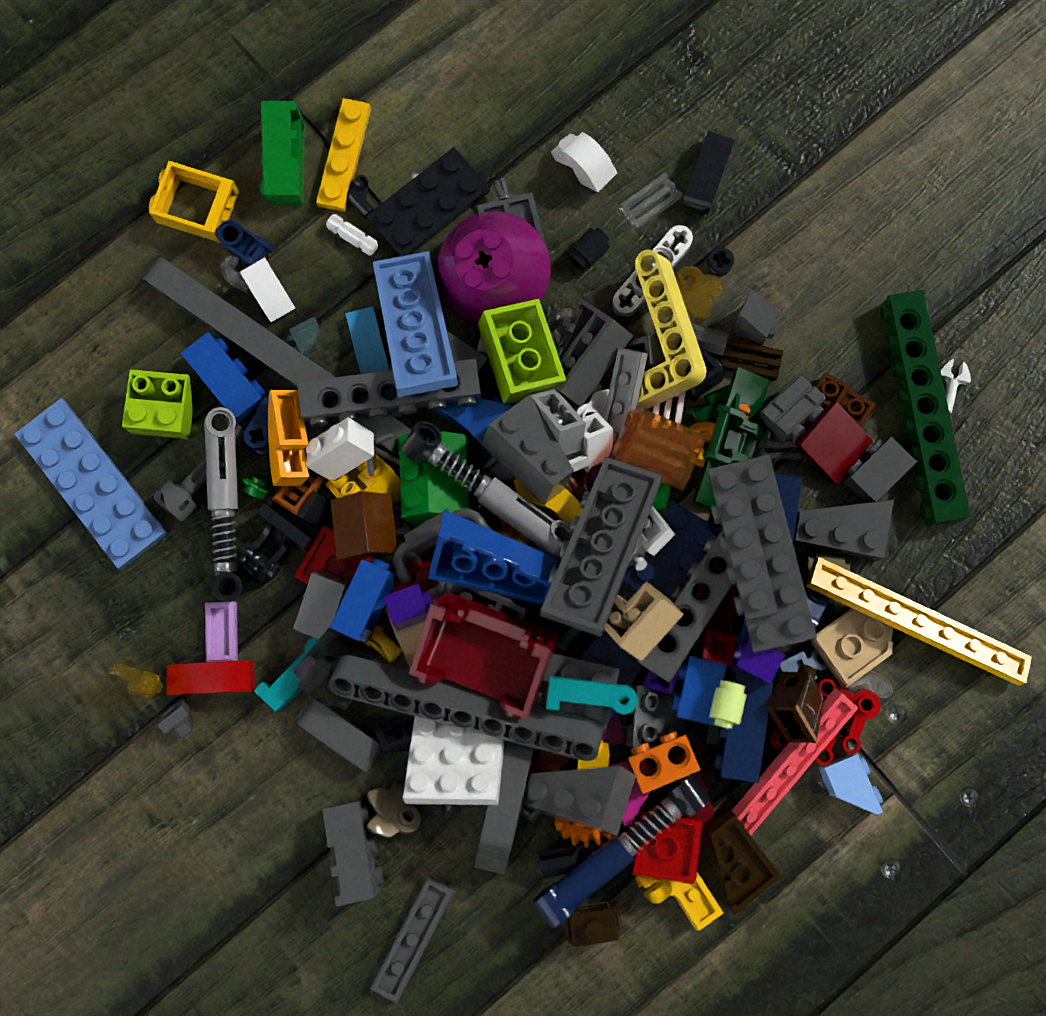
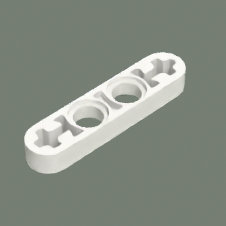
M674 226L652 251L666 255L673 269L689 250L693 241L692 232L685 226ZM683 235L685 237V244L680 242L675 247L674 252H672L670 247L674 243V236L680 237ZM636 270L613 297V311L620 317L632 316L646 300L642 288L636 285L635 280L638 277ZM632 290L635 295L630 302L631 308L629 306L621 308L620 298L626 300Z

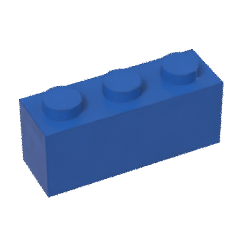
M207 332L181 352V354L224 408L233 413L236 422L242 425L256 413L259 404L263 400L262 396L266 392L256 380H253L251 383L244 376L248 370L238 358L233 361L226 353L231 349L219 336L214 339Z

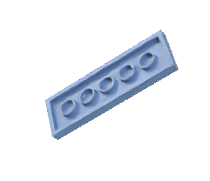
M429 251L374 261L373 267L398 397L458 386Z
M59 399L14 433L118 569L122 570L168 534L64 399Z

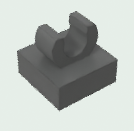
M183 698L158 717L157 726L164 734L174 728L183 738L192 731V724L186 718L190 713V706Z

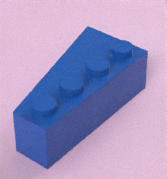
M444 510L428 579L543 604L551 587L548 584L549 576L553 567H557L558 559Z

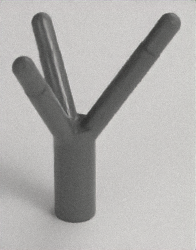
M388 433L375 439L374 454L377 453L400 466L398 458L378 446L394 437L393 433ZM373 457L367 460L368 475L371 477L374 476Z

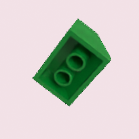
M440 431L442 443L448 447L447 451L453 450L452 454L454 456L459 455V459L461 461L466 460L465 464L469 466L467 436L465 434ZM409 434L399 436L401 518L416 528L425 520L433 518L447 508L450 513L461 508L471 509L469 487L467 485L462 486L460 480L455 481V476L453 475L448 477V471L441 472L442 467L440 465L435 467L434 464L432 465L428 461L419 464L409 460L402 451V445Z

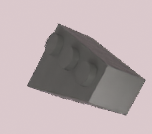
M894 500L800 511L797 513L793 546L872 562L881 560L885 556Z
M622 766L534 773L530 776L521 804L539 813L617 836L636 775Z

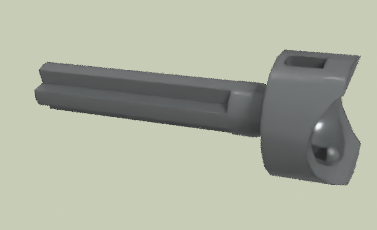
M240 425L235 427L236 451L245 443V430ZM222 441L218 444L219 468L223 465ZM206 458L181 482L180 486L178 484L174 485L167 480L154 496V500L168 513H172L179 521H184L197 509V505L193 502L194 499L191 496L207 482Z

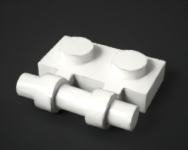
M653 505L629 564L638 571L645 569L647 566V562L644 560V553L646 551L654 556L675 535Z

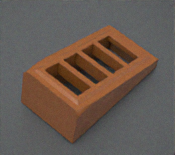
M314 472L319 475L317 479L309 475V478L305 481L311 485L310 488L303 484L299 486H282L272 498L273 507L297 522L300 519L297 513L312 490L318 493L327 478ZM293 488L303 494L302 498L291 492ZM286 499H289L290 501H292V502L295 503L296 505L293 506L292 504L288 503V502L285 501V500H286Z

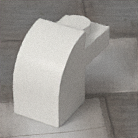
M581 132L578 136L570 133L551 151L556 161L573 169L582 185L596 192H599L617 174L606 152L594 139L584 132Z
M598 412L582 418L586 422L581 451L566 455L574 469L573 472L583 468L590 474L602 465L605 457L608 458L613 446V428Z

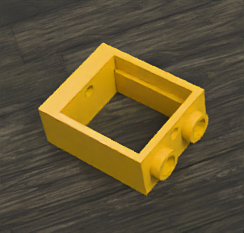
M168 161L166 169H163L159 175V187L156 195H153L149 201L150 215L158 224L220 243L217 237V229L222 222L229 220L239 194L234 181ZM180 180L217 192L205 225L168 214Z

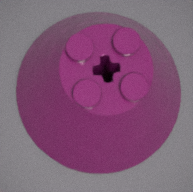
M498 211L476 214L459 223L443 242L437 260V281L443 298L456 314L476 325L485 310L535 299L541 301L549 285L551 275L549 253L539 233L520 217Z

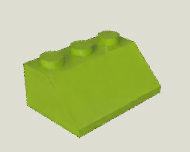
M539 299L483 311L477 325L503 405L521 401L528 395L549 390L566 381Z

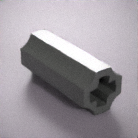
M691 324L700 351L706 350L710 356L721 359L725 351L728 333ZM682 338L678 341L677 348L680 347Z

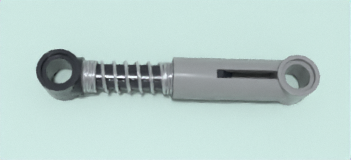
M218 407L211 410L204 420L208 510L212 511L211 516L213 518L211 520L214 521L212 528L215 529V534L212 536L215 537V542L212 544L215 546L213 553L216 554V558L213 559L216 563L213 564L214 571L212 572L210 590L216 599L230 602L237 599L242 592V582L236 567L237 562L234 561V557L237 554L234 553L236 546L233 544V541L236 538L233 537V532L236 530L233 529V524L236 522L232 519V516L235 515L234 510L238 509L236 420L230 410ZM216 416L224 417L228 423L227 429L224 431L215 430L211 423L212 418ZM222 439L223 468H219L218 440ZM224 578H229L234 583V590L229 595H222L218 590V584Z
M419 421L415 424L402 445V451L409 460L419 464L428 461L432 465L434 464L435 467L440 465L442 467L441 472L448 471V477L453 475L455 476V481L460 480L462 486L467 485L469 487L468 491L474 490V496L476 495L479 498L477 502L535 543L537 550L557 558L558 561L561 560L559 554L564 541L570 542L572 533H570L571 525L562 520L554 521L496 477L491 479L489 476L486 477V474L481 476L479 469L476 471L472 469L473 464L468 466L465 464L466 460L461 461L459 455L454 456L452 454L453 450L447 451L448 447L442 443V434L434 424L427 421Z

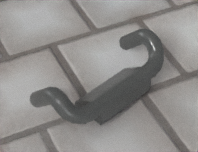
M461 508L452 512L457 516L492 530L477 511ZM444 511L431 519L425 520L420 526L404 535L406 541L395 550L392 557L394 572L401 582L410 585L416 582V575L407 570L404 559L412 551L419 555L436 544Z

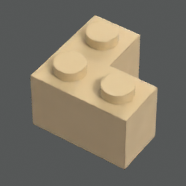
M645 582L629 602L617 595L604 629L621 648L642 661L684 614L665 595L648 582Z

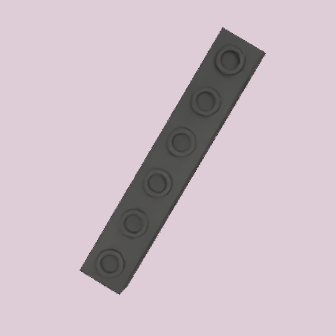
M476 359L454 361L458 386L453 392H445L439 389L428 391L423 396H415L413 394L398 397L397 395L393 400L383 398L386 390L390 388L396 389L393 370L298 382L301 418L306 424L310 423V426L318 427L327 425L330 420L340 419L341 422L347 417L357 421L359 416L369 415L372 419L386 417L389 412L399 411L401 415L416 413L419 408L428 407L430 411L445 409L446 405L458 403L460 407L475 405L476 401L482 400ZM365 392L369 394L368 400L365 403H354V398L358 393ZM336 396L339 398V402L334 408L325 407V401L329 397Z
M721 530L718 536L724 535L723 530ZM714 535L709 538L703 548V551L707 554L701 563L695 561L686 574L690 580L683 589L679 586L670 599L680 611H689L693 615L694 620L692 624L682 627L676 623L664 636H670L676 640L677 646L673 652H662L659 649L658 643L642 661L637 660L640 665L668 683L671 682L732 587L728 579L727 570L722 574H714L709 569L710 562L715 559H720L725 562L726 566H731L729 554H722L719 538ZM705 585L710 590V596L703 601L695 599L692 595L694 587Z

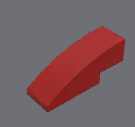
M255 661L167 665V695L249 692L255 690Z

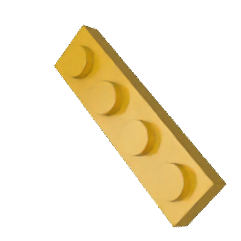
M342 99L316 201L318 207L341 212L346 211L350 183L355 176L371 112V105L369 103Z

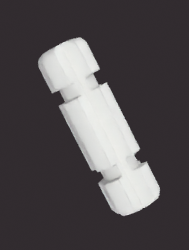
M332 214L328 219L326 226L330 231L335 234L338 233L341 238L353 246L360 247L361 251L367 255L374 254L378 247V242L370 236L366 237L364 232L347 221L344 223L343 219L336 214Z

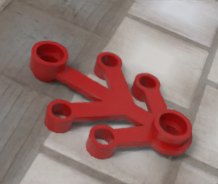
M822 679L817 685L824 697H828L836 688L858 707L851 716L853 720L848 735L844 736L840 742L844 752L855 754L861 748L859 738L866 720L874 718L880 711L879 697L870 690H859L856 693H852L836 686L830 679ZM824 682L829 683L831 686L828 694L823 693L821 689ZM864 699L870 702L868 710H864L861 707V702ZM776 727L769 734V742L774 749L782 751L789 742L785 745L779 743L778 737L782 733ZM838 733L823 749L828 754L827 760L821 762L817 757L814 760L817 764L828 765L832 762L833 753L831 750ZM848 739L855 741V747L852 750H848L846 747Z

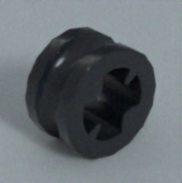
M723 247L714 249L707 260L708 270L715 276L727 275L734 264L733 253ZM719 256L724 257V262L728 265L724 264L722 268L717 267V261L713 259L717 260Z

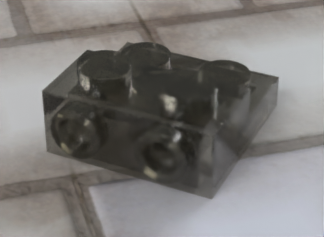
M329 627L293 672L300 679L298 685L305 692L312 696L316 691L322 695L319 700L330 710L333 711L338 707L344 711L353 699L339 696L329 688V681L339 659L346 655L374 662L377 659L347 635Z

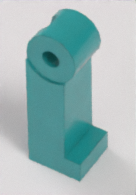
M315 637L309 639L305 644V652L271 686L268 683L262 682L254 691L275 712L281 713L333 657L334 648L329 640L326 642Z
M550 676L546 709L559 710L560 701L613 707L618 713L628 714L637 707L638 696L627 685Z

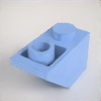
M847 754L833 760L828 765L818 766L829 795L870 813L878 815L883 812L880 806L883 803L881 794L876 786L871 785L867 775L870 774V769L863 757L859 758L858 754Z

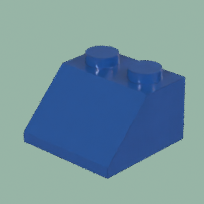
M689 656L687 662H683L680 666L678 679L683 680L681 691H675L671 709L676 710L675 717L704 725H714L715 719L709 717L715 689L719 687L720 681L724 680L727 665Z

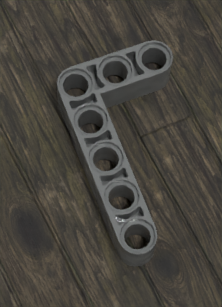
M504 740L498 805H488L474 868L502 875L505 873L533 747Z

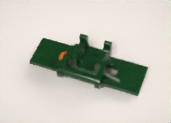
M735 367L724 404H719L717 408V414L719 415L708 449L704 450L702 455L706 461L693 498L694 502L710 508L712 505H716L708 469L719 467L722 463L728 465L752 459L756 442L759 440H770L772 431L760 429L759 425L756 424L770 380L743 368Z

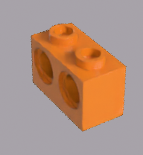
M674 731L659 737L660 744L649 748L648 743L631 749L632 755L626 757L632 773L636 775L635 781L640 793H647L700 771L686 735L681 734L678 736L677 732ZM674 746H679L684 753L682 761L677 764L671 763L668 758V752ZM644 758H651L655 762V770L652 774L645 776L640 772L639 764Z

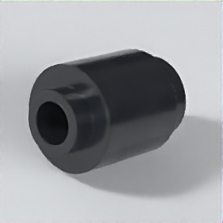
M589 228L570 248L571 252L568 254V257L579 269L584 271L587 267L591 268L610 248L607 243L610 239L600 228L596 230Z

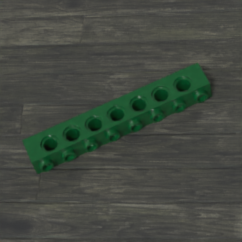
M924 290L892 294L882 303L880 316L882 322H886L888 331L886 333V346L888 350L892 351L891 371L893 377L897 378L898 381L897 400L899 405L903 406L905 416L902 419L903 430L909 435L910 440L908 453L917 461L914 464L916 470L914 485L921 495L920 514L922 519L926 520L927 526L962 521L971 517L925 293ZM900 320H906L910 324L911 330L904 329L900 324ZM906 347L915 350L916 358L910 357L907 354ZM911 376H919L922 380V386L914 384ZM918 402L926 405L928 409L927 414H923L918 410ZM924 430L929 431L933 435V443L924 439ZM930 458L938 462L939 471L931 469L929 466ZM935 487L943 489L945 493L944 500L937 498Z

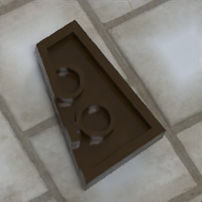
M729 809L708 826L706 831L729 910L733 915H736L782 876L736 815Z

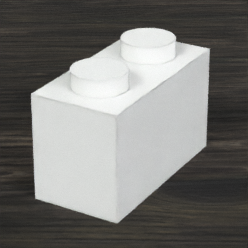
M347 417L308 442L306 447V467L328 480H336L374 457V433Z

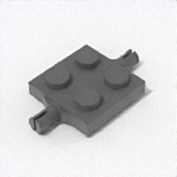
M501 178L500 182L499 179L495 180L494 184L498 197L492 202L477 205L478 214L498 211L520 217L539 233L545 243L533 193L509 195L506 179Z

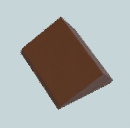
M360 491L331 500L337 561L394 554L397 549L391 494Z

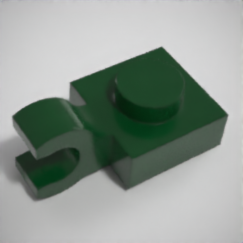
M730 385L704 395L706 404L687 409L688 420L690 422L695 420V423H701L710 418L711 422L716 423L719 415L717 414L718 405L724 404Z

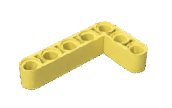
M644 250L638 254L635 260V269L666 361L644 372L636 407L642 410L649 409L703 382L707 373L671 263L668 259L652 250ZM654 262H656L654 268L651 270V266ZM664 287V292L659 296L661 289ZM673 313L671 321L668 322V317ZM682 338V343L677 349V343ZM691 364L689 374L685 375L686 368ZM665 377V384L663 387H660L661 381Z

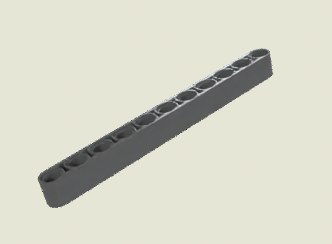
M159 256L142 278L146 284L295 388L298 389V382L335 378L331 373L164 258ZM358 393L354 398V403L363 404L368 399ZM336 396L329 397L325 401V407L334 408L338 404L339 398ZM387 413L386 417L372 419L369 415L359 416L358 420L355 421L373 432L374 440L388 433H393L394 437L379 444V446L394 456L399 451V436L411 432L406 425L389 413Z

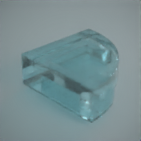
M315 317L289 329L300 353L304 356L313 349L318 337L319 325Z

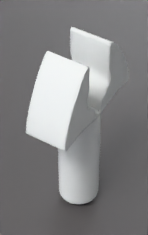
M954 359L950 360L940 369L942 379L946 383L945 394L949 414L953 410L958 385H968L971 382L970 372L965 362L960 364L959 375L954 378L951 372Z

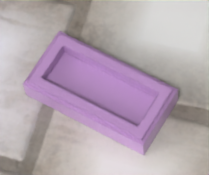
M235 601L205 603L206 662L238 661L237 602Z

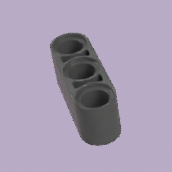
M313 697L296 721L307 732L366 772H368L382 752L381 745L377 739L316 697Z

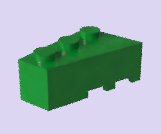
M261 101L263 149L261 151V166L263 178L260 179V193L262 196H265L269 206H303L305 124L296 101Z

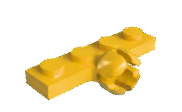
M652 807L650 810L647 811V813H649V811L654 812L656 810V807ZM640 816L631 823L630 827L634 828L636 821L640 822ZM698 872L696 885L635 876L639 888L641 886L648 888L643 894L651 903L659 904L669 896L675 897L697 931H700L723 914V911Z

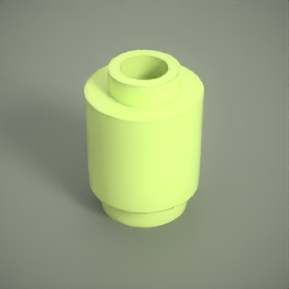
M720 681L719 687L715 689L709 715L710 718L715 719L714 725L733 729L734 724L740 725L747 696L744 694L745 686L733 682Z

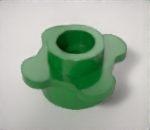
M253 474L252 477L242 479V482L245 484L243 491L253 497L265 499L267 493L274 490L272 486L268 485L269 481L259 475Z

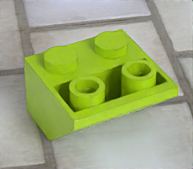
M130 369L122 427L131 434L189 439L193 416L190 376L186 374Z

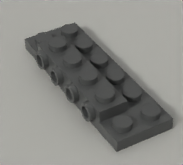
M770 455L708 469L716 505L711 506L715 524L721 523L724 535L718 536L722 554H729L731 566H726L730 585L736 584L739 596L734 597L735 607L738 616L744 615L753 653L816 639L817 635Z
M607 457L604 458L591 492L585 491L580 506L583 509L581 515H576L572 521L570 528L572 537L570 542L564 541L559 554V558L562 561L559 568L554 566L550 573L548 584L551 587L541 608L542 617L601 637L658 493L663 475Z

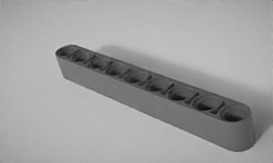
M350 655L342 656L339 659L329 681V688L335 694L342 697L582 761L596 759L603 735L602 725L590 718L559 710L546 709V707L537 704L533 705L527 719L511 718L504 713V709L500 706L501 700L446 680L435 682L434 685H426L419 682L416 676L409 674L408 670Z

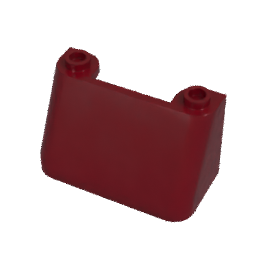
M443 594L430 605L409 674L416 676L419 682L426 685H434L435 682H440L445 678L501 700L500 706L504 709V713L507 716L515 719H527L555 651L559 635L547 628L454 594Z

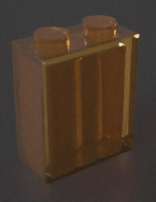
M636 405L635 410H631L626 417L624 424L626 430L623 437L619 438L614 445L613 455L615 456L613 460L663 475V483L684 491L707 435Z

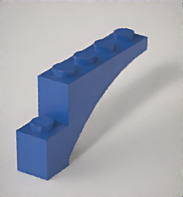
M449 388L442 389L445 392H450ZM394 389V393H395V395H396V397H397V395H398V394H397V390ZM427 392L418 393V394H414V395H415V396H423V395H425ZM490 397L489 400L482 399L476 401V404L472 406L460 407L458 403L446 405L445 409L434 412L464 431L490 460L493 455L481 443L488 425L508 411L511 405H503L501 398Z

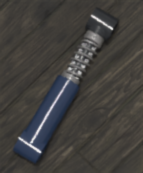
M691 774L675 782L667 790L666 794L668 796L665 800L661 801L662 805H656V810L654 812L649 811L650 815L647 817L643 816V821H636V826L634 828L630 827V831L627 834L623 832L619 837L613 836L557 883H552L532 901L533 905L551 928H555L564 922L575 911L577 906L635 860L633 855L637 854L636 850H642V845L645 843L649 844L648 840L651 838L655 839V835L658 832L662 833L664 827L669 828L668 824L671 821L675 823L683 815L685 818H689L709 802V796Z

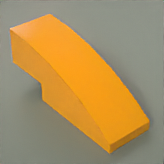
M270 390L268 442L273 486H299L309 478L304 450L308 446L305 422L301 418L298 390Z

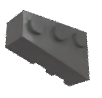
M580 298L577 307L580 308L574 323L569 322L566 329L569 333L563 348L558 347L557 349L566 381L554 388L581 407L616 360L618 347L625 348L633 335L614 319Z
M528 395L488 425L481 444L544 505L565 489L574 469L531 395Z
M361 799L322 809L327 846L331 850L334 867H331L332 878L336 877L339 896L335 897L336 907L374 899L380 891V885H384L381 867L375 866L373 856L378 853L376 839L374 835L369 836V830L367 829V824L371 821L369 806H364Z

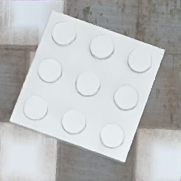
M415 716L403 794L405 804L498 805L504 740Z

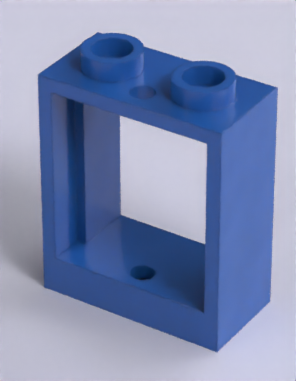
M372 558L371 562L362 559L330 628L355 640L369 642L386 606L383 596L392 593L398 580L397 575L392 573L393 567L376 558Z

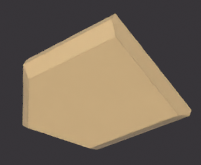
M851 608L816 633L817 638L811 640L812 645L839 684L847 688L892 655L893 627Z

